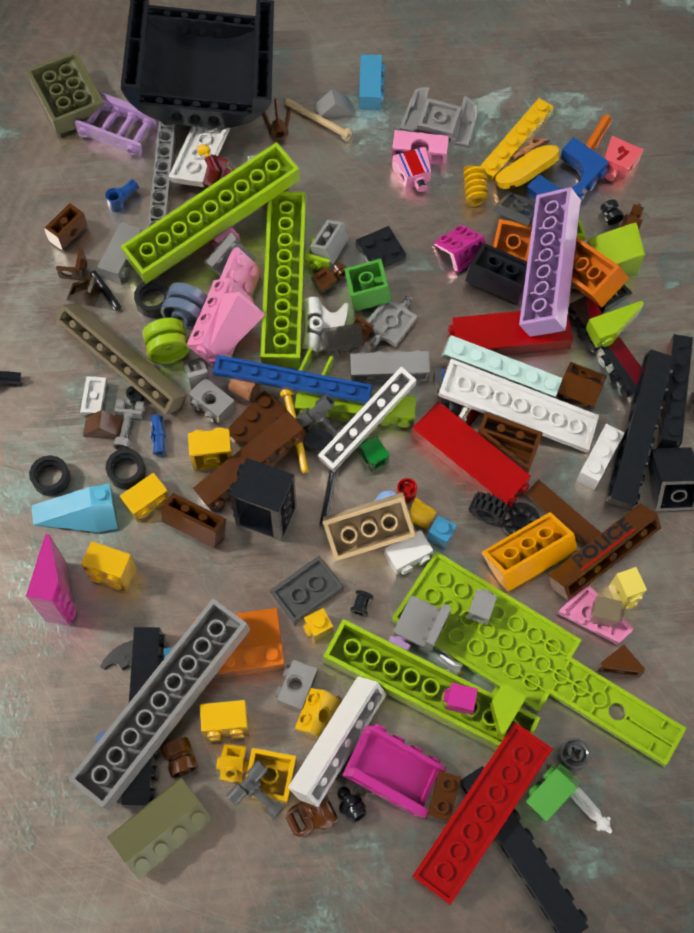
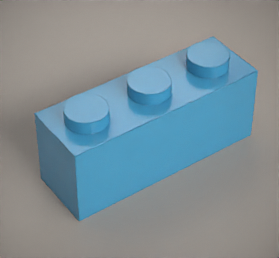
M361 54L359 109H380V103L384 102V91H381V88H384L385 77H381V74H385V63H382V55Z

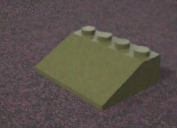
M76 51L26 70L30 83L57 135L75 129L76 119L84 122L104 105L102 97Z

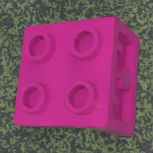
M461 225L448 234L440 236L438 240L434 241V246L450 254L454 270L459 273L469 267L483 243L486 242L483 235Z

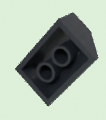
M483 243L469 265L465 281L517 304L524 292L527 261Z

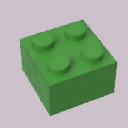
M381 259L344 269L355 311L392 302Z
M562 763L558 767L553 764L542 776L545 781L541 783L538 780L527 792L530 797L526 802L546 822L581 784V781Z

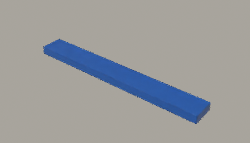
M218 354L212 371L215 376L317 396H324L327 393L333 399L366 405L371 399L373 385Z

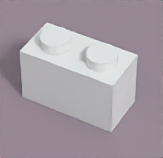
M421 530L416 532V537L396 542L384 548V557L395 576L399 574L405 575L413 570L412 567L428 563L433 554V549Z

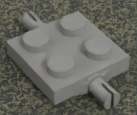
M406 295L401 303L392 301L377 307L367 320L368 323L374 325L371 333L375 336L369 342L371 347L376 348L381 340L397 347L418 318L417 315L410 312L407 308L412 302L411 297Z

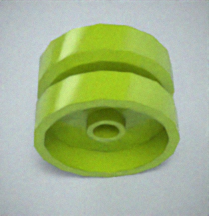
M158 319L149 323L142 331L148 359L153 363L168 364L176 362L188 355L190 348L187 346L188 339L184 323L179 319Z

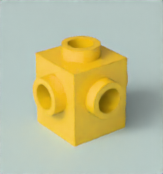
M224 744L222 755L218 757L216 770L220 771V780L242 782L244 773L247 774L249 760H246V747Z

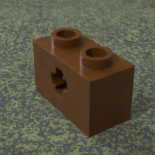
M69 203L44 229L48 240L63 250L88 224L84 212Z
M439 771L426 819L447 825L452 816L461 780L460 776Z

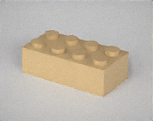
M403 492L325 516L322 521L335 561L416 537L415 528Z

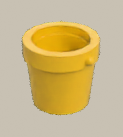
M415 498L409 510L413 524L426 529L429 528L437 512L418 498Z

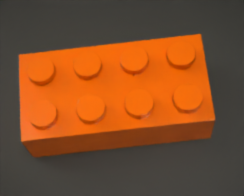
M576 237L571 286L600 307H603L629 278L618 264Z

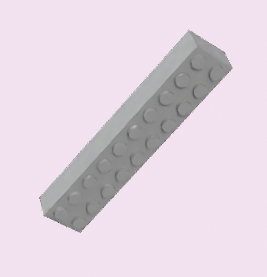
M212 598L68 780L102 808L110 811L251 629L248 624Z

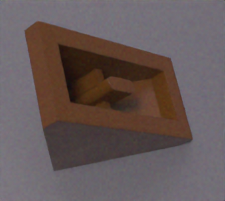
M100 410L86 417L83 436L112 439L120 437L124 419Z
M622 645L597 667V672L640 677L645 672V668L628 648Z

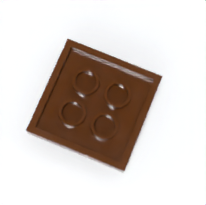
M263 391L227 428L229 429L231 440L243 448L287 412V408ZM307 425L305 428H303L304 431H306L307 429H309V425ZM278 457L275 461H273L272 467H273L281 458Z

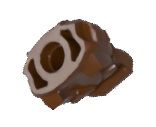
M327 794L318 807L301 801V803L292 806L287 811L285 817L292 834L298 837L305 836L316 829H331L338 821L337 814ZM294 812H299L301 821L305 825L302 831L293 815Z

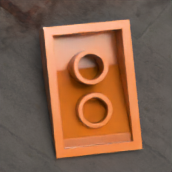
M499 219L493 247L528 262L532 225L526 226L522 223Z

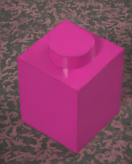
M451 683L450 688H445L442 702H446L445 709L472 715L478 689Z

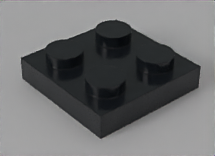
M389 226L356 239V245L366 262L381 259L383 267H387L406 258L404 249Z

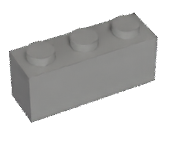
M120 222L97 266L101 278L121 284L123 279L128 276L131 264L124 257L120 246L141 233V228Z

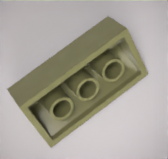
M180 777L107 838L126 865L140 880L213 818Z

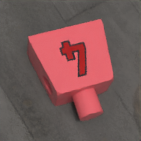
M612 136L605 155V159L609 161L607 166L608 172L605 178L609 181H614L616 176L625 179L639 163L644 149Z

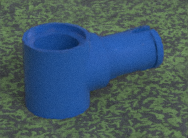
M131 179L121 188L108 189L105 193V198L109 210L112 212L122 211L125 206L124 202L128 200V197L133 192L139 189L138 183Z

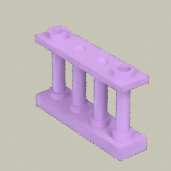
M99 92L104 105L88 117L86 122L75 120L78 134L124 150L131 155L142 157L141 141L149 128L158 130L159 121L138 111L129 102ZM101 111L110 112L101 128L93 126ZM117 116L126 118L118 134L108 131ZM133 122L142 124L134 140L124 137Z

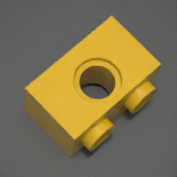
M310 688L295 730L310 739L318 740L342 701L325 690Z

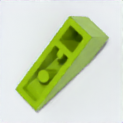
M643 301L589 319L586 330L595 347L611 345L640 313L644 304Z

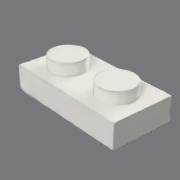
M86 377L80 410L81 415L89 416L103 410L107 387L106 378Z

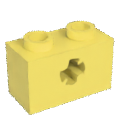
M637 567L617 573L608 586L614 600L622 601L621 608L625 607L626 609L637 606V602L643 599L642 596L647 591Z

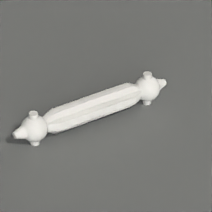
M549 762V763H548V766H549V768H551V766L553 765V763H552V762ZM578 787L570 797L591 820L597 822V831L602 830L611 834L610 817H602L598 807Z

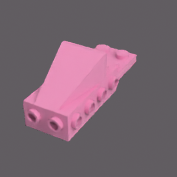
M239 247L232 249L220 279L214 280L187 342V346L211 366H214L217 354L232 357L238 342L264 316V313L253 304L255 300L251 297L262 269Z

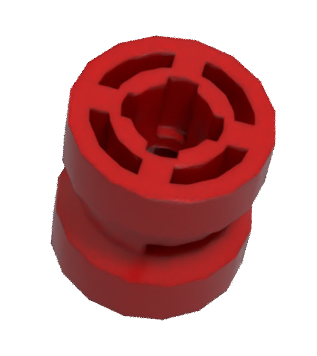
M404 478L399 481L396 493L403 492L406 503L410 504L416 498L417 483L411 478Z

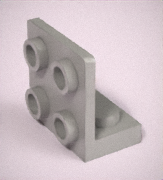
M228 233L204 261L220 277L230 253L235 247H239L254 262L257 259L236 240L237 237L232 233Z
M411 596L394 629V634L432 652L452 607L443 604L440 609Z

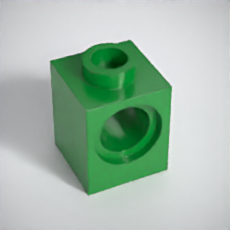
M378 436L367 438L361 443L359 453L371 472L389 463V454Z

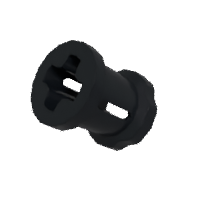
M356 590V599L353 607L350 608V612L361 617H367L370 600H373L374 596L366 591Z

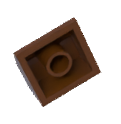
M570 362L557 393L561 394L565 399H575L583 406L595 407L607 375Z

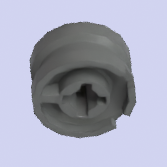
M573 737L567 739L558 750L559 763H562L569 771L576 772L583 769L591 759L589 745L580 740V738ZM576 751L578 758L570 757L571 752Z

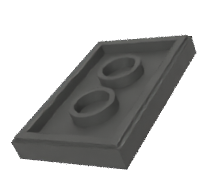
M509 191L495 205L493 212L528 226L533 221L536 201Z
M319 555L272 588L269 594L291 623L296 625L304 617L343 591L344 586Z

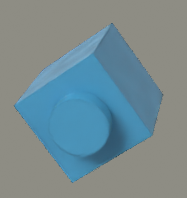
M438 515L428 532L427 541L445 550L455 533L457 525Z

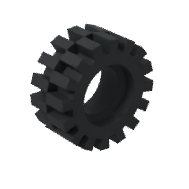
M477 492L468 510L474 517H478V520H483L484 523L489 522L490 525L495 524L499 526L502 525L509 506L501 498L497 499L495 495L491 496L490 493Z

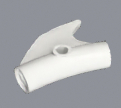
M309 297L303 300L305 319L304 338L301 349L303 354L306 355L309 348H312L313 356H317L320 351L329 346L342 334L348 311L347 303L337 312L332 313L321 304L318 297Z

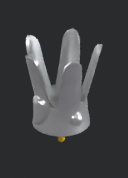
M442 649L449 658L444 655H437V659L448 667L441 668L456 676L458 673L464 675L465 673L460 671L463 663L455 661Z

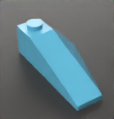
M110 484L88 487L31 505L34 526L56 529L66 528L72 529V531H90L96 534L118 530L114 493Z

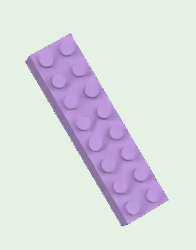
M572 187L536 195L519 323L529 336L566 331L581 201Z

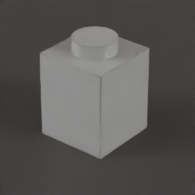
M477 589L467 619L487 625L497 596L493 595L489 590Z

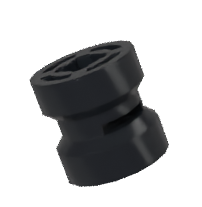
M608 200L600 206L601 213L605 215L607 225H616L624 219V214L619 210L617 200Z

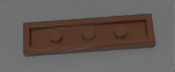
M539 479L525 493V496L544 513L551 512L574 533L575 539L581 545H587L601 534L598 529Z

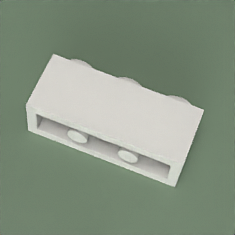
M608 424L605 425L576 482L595 490L624 432Z

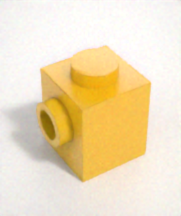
M324 608L304 617L305 625H303V629L307 637H312L314 643L333 634V625Z

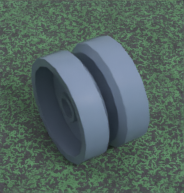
M173 283L169 287L167 298L161 306V314L164 318L179 319L184 323L186 329H193L207 295L195 286L186 283Z

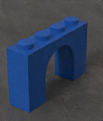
M575 137L562 149L560 159L574 168L581 176V181L573 186L572 189L582 201L585 193L593 190L597 183L596 181L599 178L603 179L608 172L607 166L609 161ZM538 174L527 186L526 196L536 201V195L564 188L554 185Z

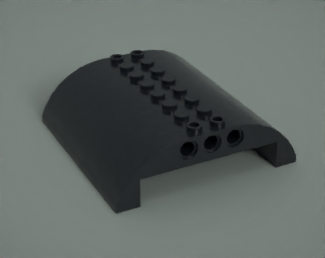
M130 0L121 77V91L123 95L138 111L157 121L168 124L206 128H233L247 124L260 117L269 108L272 101L274 1L256 0L255 16L156 6L150 5V0Z

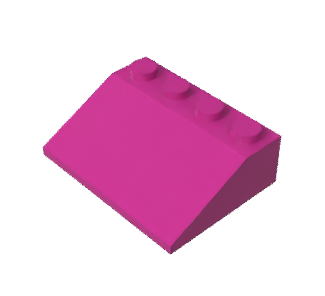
M45 534L26 597L44 621L69 626L71 620H74L76 616V607L67 562L51 536Z

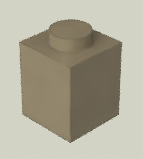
M596 596L592 604L589 622L615 628L619 621L622 622L624 617V609H621L622 601Z

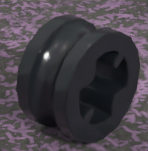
M133 386L128 387L126 390L127 400L132 405H136L137 401H144L145 397ZM134 392H138L139 394L136 396V398H133L132 396L134 395Z

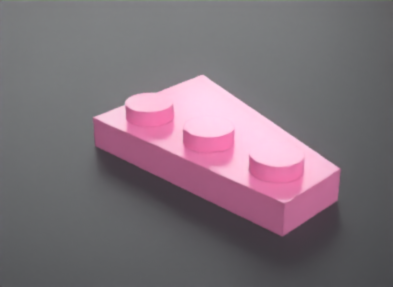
M589 585L558 611L557 614L616 645H619L634 630L624 619L622 622L619 621L615 628L589 622L593 601L596 596H600Z

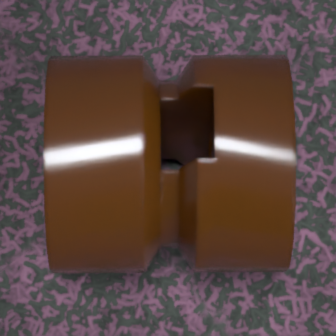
M188 737L175 739L161 747L164 759L170 761L168 770L171 778L187 775L199 768L195 756L190 754L192 747Z

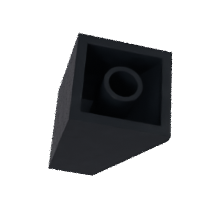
M692 448L651 449L648 466L655 511L694 510V453Z

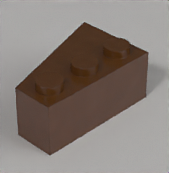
M486 412L478 430L482 437L529 473L543 432Z

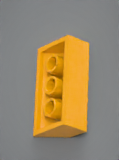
M549 512L482 551V555L497 581L509 592L577 552L574 533Z

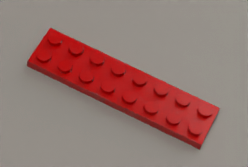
M514 722L412 877L451 905L553 748Z

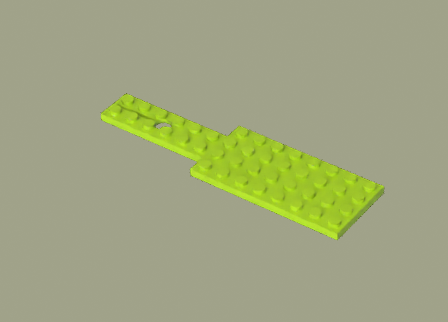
M436 551L391 618L392 622L398 623L411 596L440 609L443 604L452 607L450 615L434 646L435 649L445 654L442 651L443 649L455 661L463 663L462 666L494 686L500 688L504 682L527 697L523 704L539 713L550 695L660 765L667 766L687 729L686 727L573 659L572 656L582 641L580 638ZM477 589L489 590L493 595L497 596L487 625L467 619ZM614 704L621 705L624 708V718L621 720L613 719L609 715V707Z

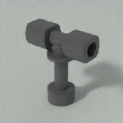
M327 393L316 401L313 408H306L296 417V420L303 428L313 421L316 424L321 422L334 438L343 429L341 426L336 428L326 417L327 411L335 403L333 398Z
M256 761L247 771L248 776L241 784L237 783L226 796L235 805H238L246 795L249 798L254 795L268 809L266 815L273 821L283 811L285 806L279 800L274 803L260 789L262 783L259 781L269 770L260 761Z

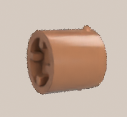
M231 379L228 389L236 395L252 401L258 394L261 384Z

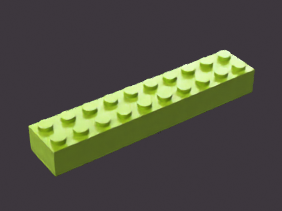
M277 142L121 245L124 257L145 284H147L300 181L299 168Z
M283 191L268 202L263 293L264 316L262 318L260 358L261 363L284 368L299 369L301 366L306 192Z
M345 619L341 621L323 655V663L354 679L359 676L376 681L388 696L494 750H497L514 722L531 734H534L540 717L520 708L501 739L497 736L490 709V704L493 700L490 698V692ZM451 683L478 689L472 715L445 709L446 702H442L445 688H450Z

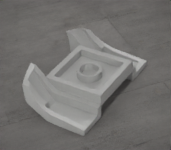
M430 87L415 89L400 130L416 133L418 130L436 135L449 136V138H452V144L469 147L477 118L476 104L464 95L462 106L429 99Z

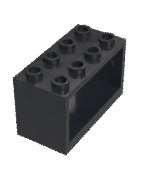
M246 458L244 464L239 465L237 470L238 478L235 483L232 482L228 492L236 525L282 541L297 506L295 475Z

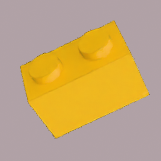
M154 473L120 495L123 505L136 521L148 517L152 510L156 507H162L170 497L168 490Z

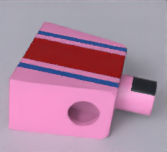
M426 147L394 155L392 158V168L406 188L415 186L418 192L425 191L427 189L426 183L430 181L431 176Z

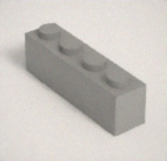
M398 350L388 353L377 351L374 353L356 352L355 354H350L351 381L385 383L401 366L416 381H429V351L415 350L413 352H403Z

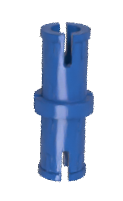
M156 414L150 417V438L153 442V455L163 456L166 454V432L163 428V416Z

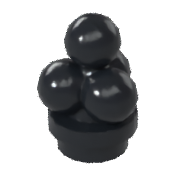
M345 786L338 789V798L344 800L339 804L340 812L348 820H351L352 823H356L367 815V811L365 810L366 805L362 802V798L357 794L352 795L350 789Z

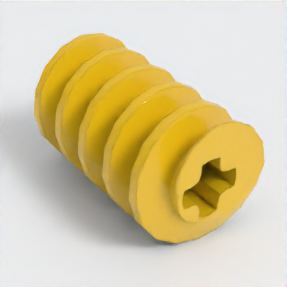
M468 165L463 168L466 204L470 207L479 206L489 198L487 194L488 188L486 187V169L481 166Z

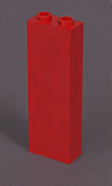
M521 311L454 317L451 320V325H448L449 337L451 335L504 356L570 349L573 342L568 314L566 331L529 336L519 325Z
M439 401L412 427L411 436L477 491L480 493L484 492L485 494L490 493L491 496H497V499L501 498L503 502L507 503L509 508L517 501L518 498L516 496L520 492L524 494L530 487V474Z

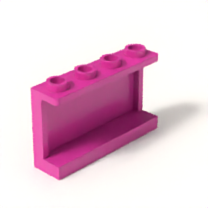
M378 724L365 726L342 776L411 815L426 818L429 809L425 808L424 805L439 771L445 772L446 767L441 765V761L436 757L430 755L427 757L422 754L423 750L419 747L406 745L402 737L389 735L386 733L387 729Z

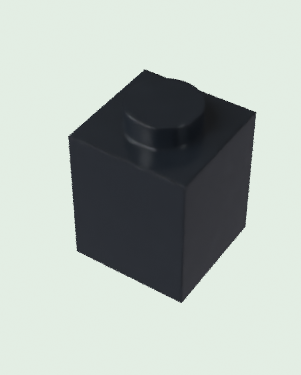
M313 425L310 430L307 429L305 431L306 435L303 439L304 449L318 457L320 452L334 437Z

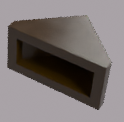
M92 275L72 283L66 300L95 307L101 292L97 278Z

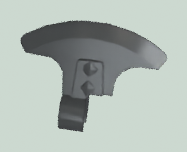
M133 640L113 649L103 660L100 668L106 670L112 665H117L123 671L131 667Z

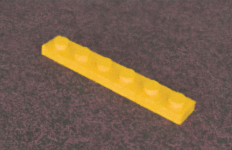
M540 98L536 100L480 165L486 169L485 175L488 179L493 181L496 178V175L513 158L512 156L521 149L550 115L554 106Z

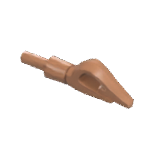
M532 138L529 141V146L522 148L520 152L512 157L515 160L522 155L524 156L530 151L548 143L550 140Z

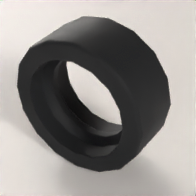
M151 280L147 284L142 282L138 285L134 292V300L138 311L143 316L149 318L162 316L161 306L167 298L168 286L159 280ZM158 291L163 293L164 300L159 305L147 306L142 303V297L148 292Z
M123 448L117 450L106 461L105 469L111 483L120 489H130L145 477L146 468L143 458L132 449ZM125 459L134 460L138 466L136 474L127 479H120L115 475L114 467L118 462Z
M52 455L37 459L29 471L30 481L34 488L45 496H55L62 493L69 486L71 479L70 471L65 462L59 457ZM49 466L60 468L62 476L57 483L45 486L39 482V473L44 468Z

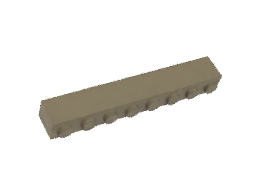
M77 302L62 305L55 321L164 414L180 411L188 396L183 390Z

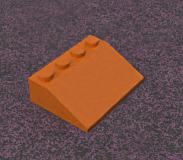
M277 608L235 613V615L248 624L251 630L211 681L285 670Z

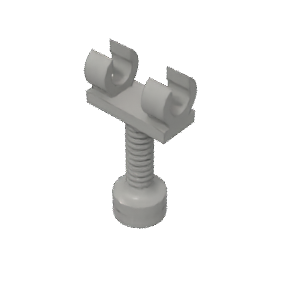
M117 399L114 412L116 416L123 417L124 420L120 437H116L113 447L115 449L130 448L131 441L127 438L131 420H143L146 407L144 405L145 402L137 401L135 410L126 409L125 399Z

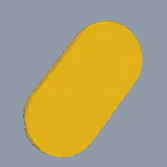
M546 145L525 154L496 175L495 179L498 187L509 189L512 185L518 187L525 184L558 161L560 158L559 148L554 145Z

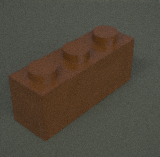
M172 493L162 505L161 522L212 548H215L225 535V518L175 493Z

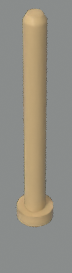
M289 98L284 99L286 106L341 135L344 141L350 139L352 135L351 129H344Z

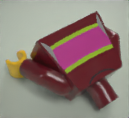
M205 144L197 146L199 156L205 155L206 157L204 160L207 164L203 185L207 188L237 169L229 160L213 154L210 155L211 150L209 146Z

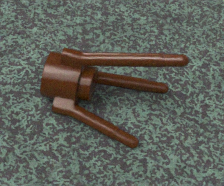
M274 99L276 120L270 124L266 112L262 115L268 127L269 135L280 139L289 133L288 125L291 108H287L284 123L279 116L278 100Z

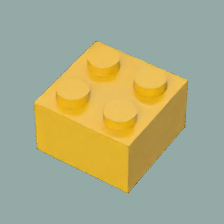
M219 427L209 431L195 430L188 433L189 456L194 471L217 469L233 456L229 429Z
M91 541L81 563L89 580L101 584V582L107 583L109 587L115 590H120L121 588L128 590L137 569L131 554Z
M245 700L200 704L201 731L205 739H209V742L223 741L222 738L231 737V740H242L245 736L249 735L248 709Z
M252 748L247 771L256 761H260L269 770L259 781L262 783L260 789L274 803L279 800L282 804L288 805L291 793L288 787L294 778L297 763L296 756Z

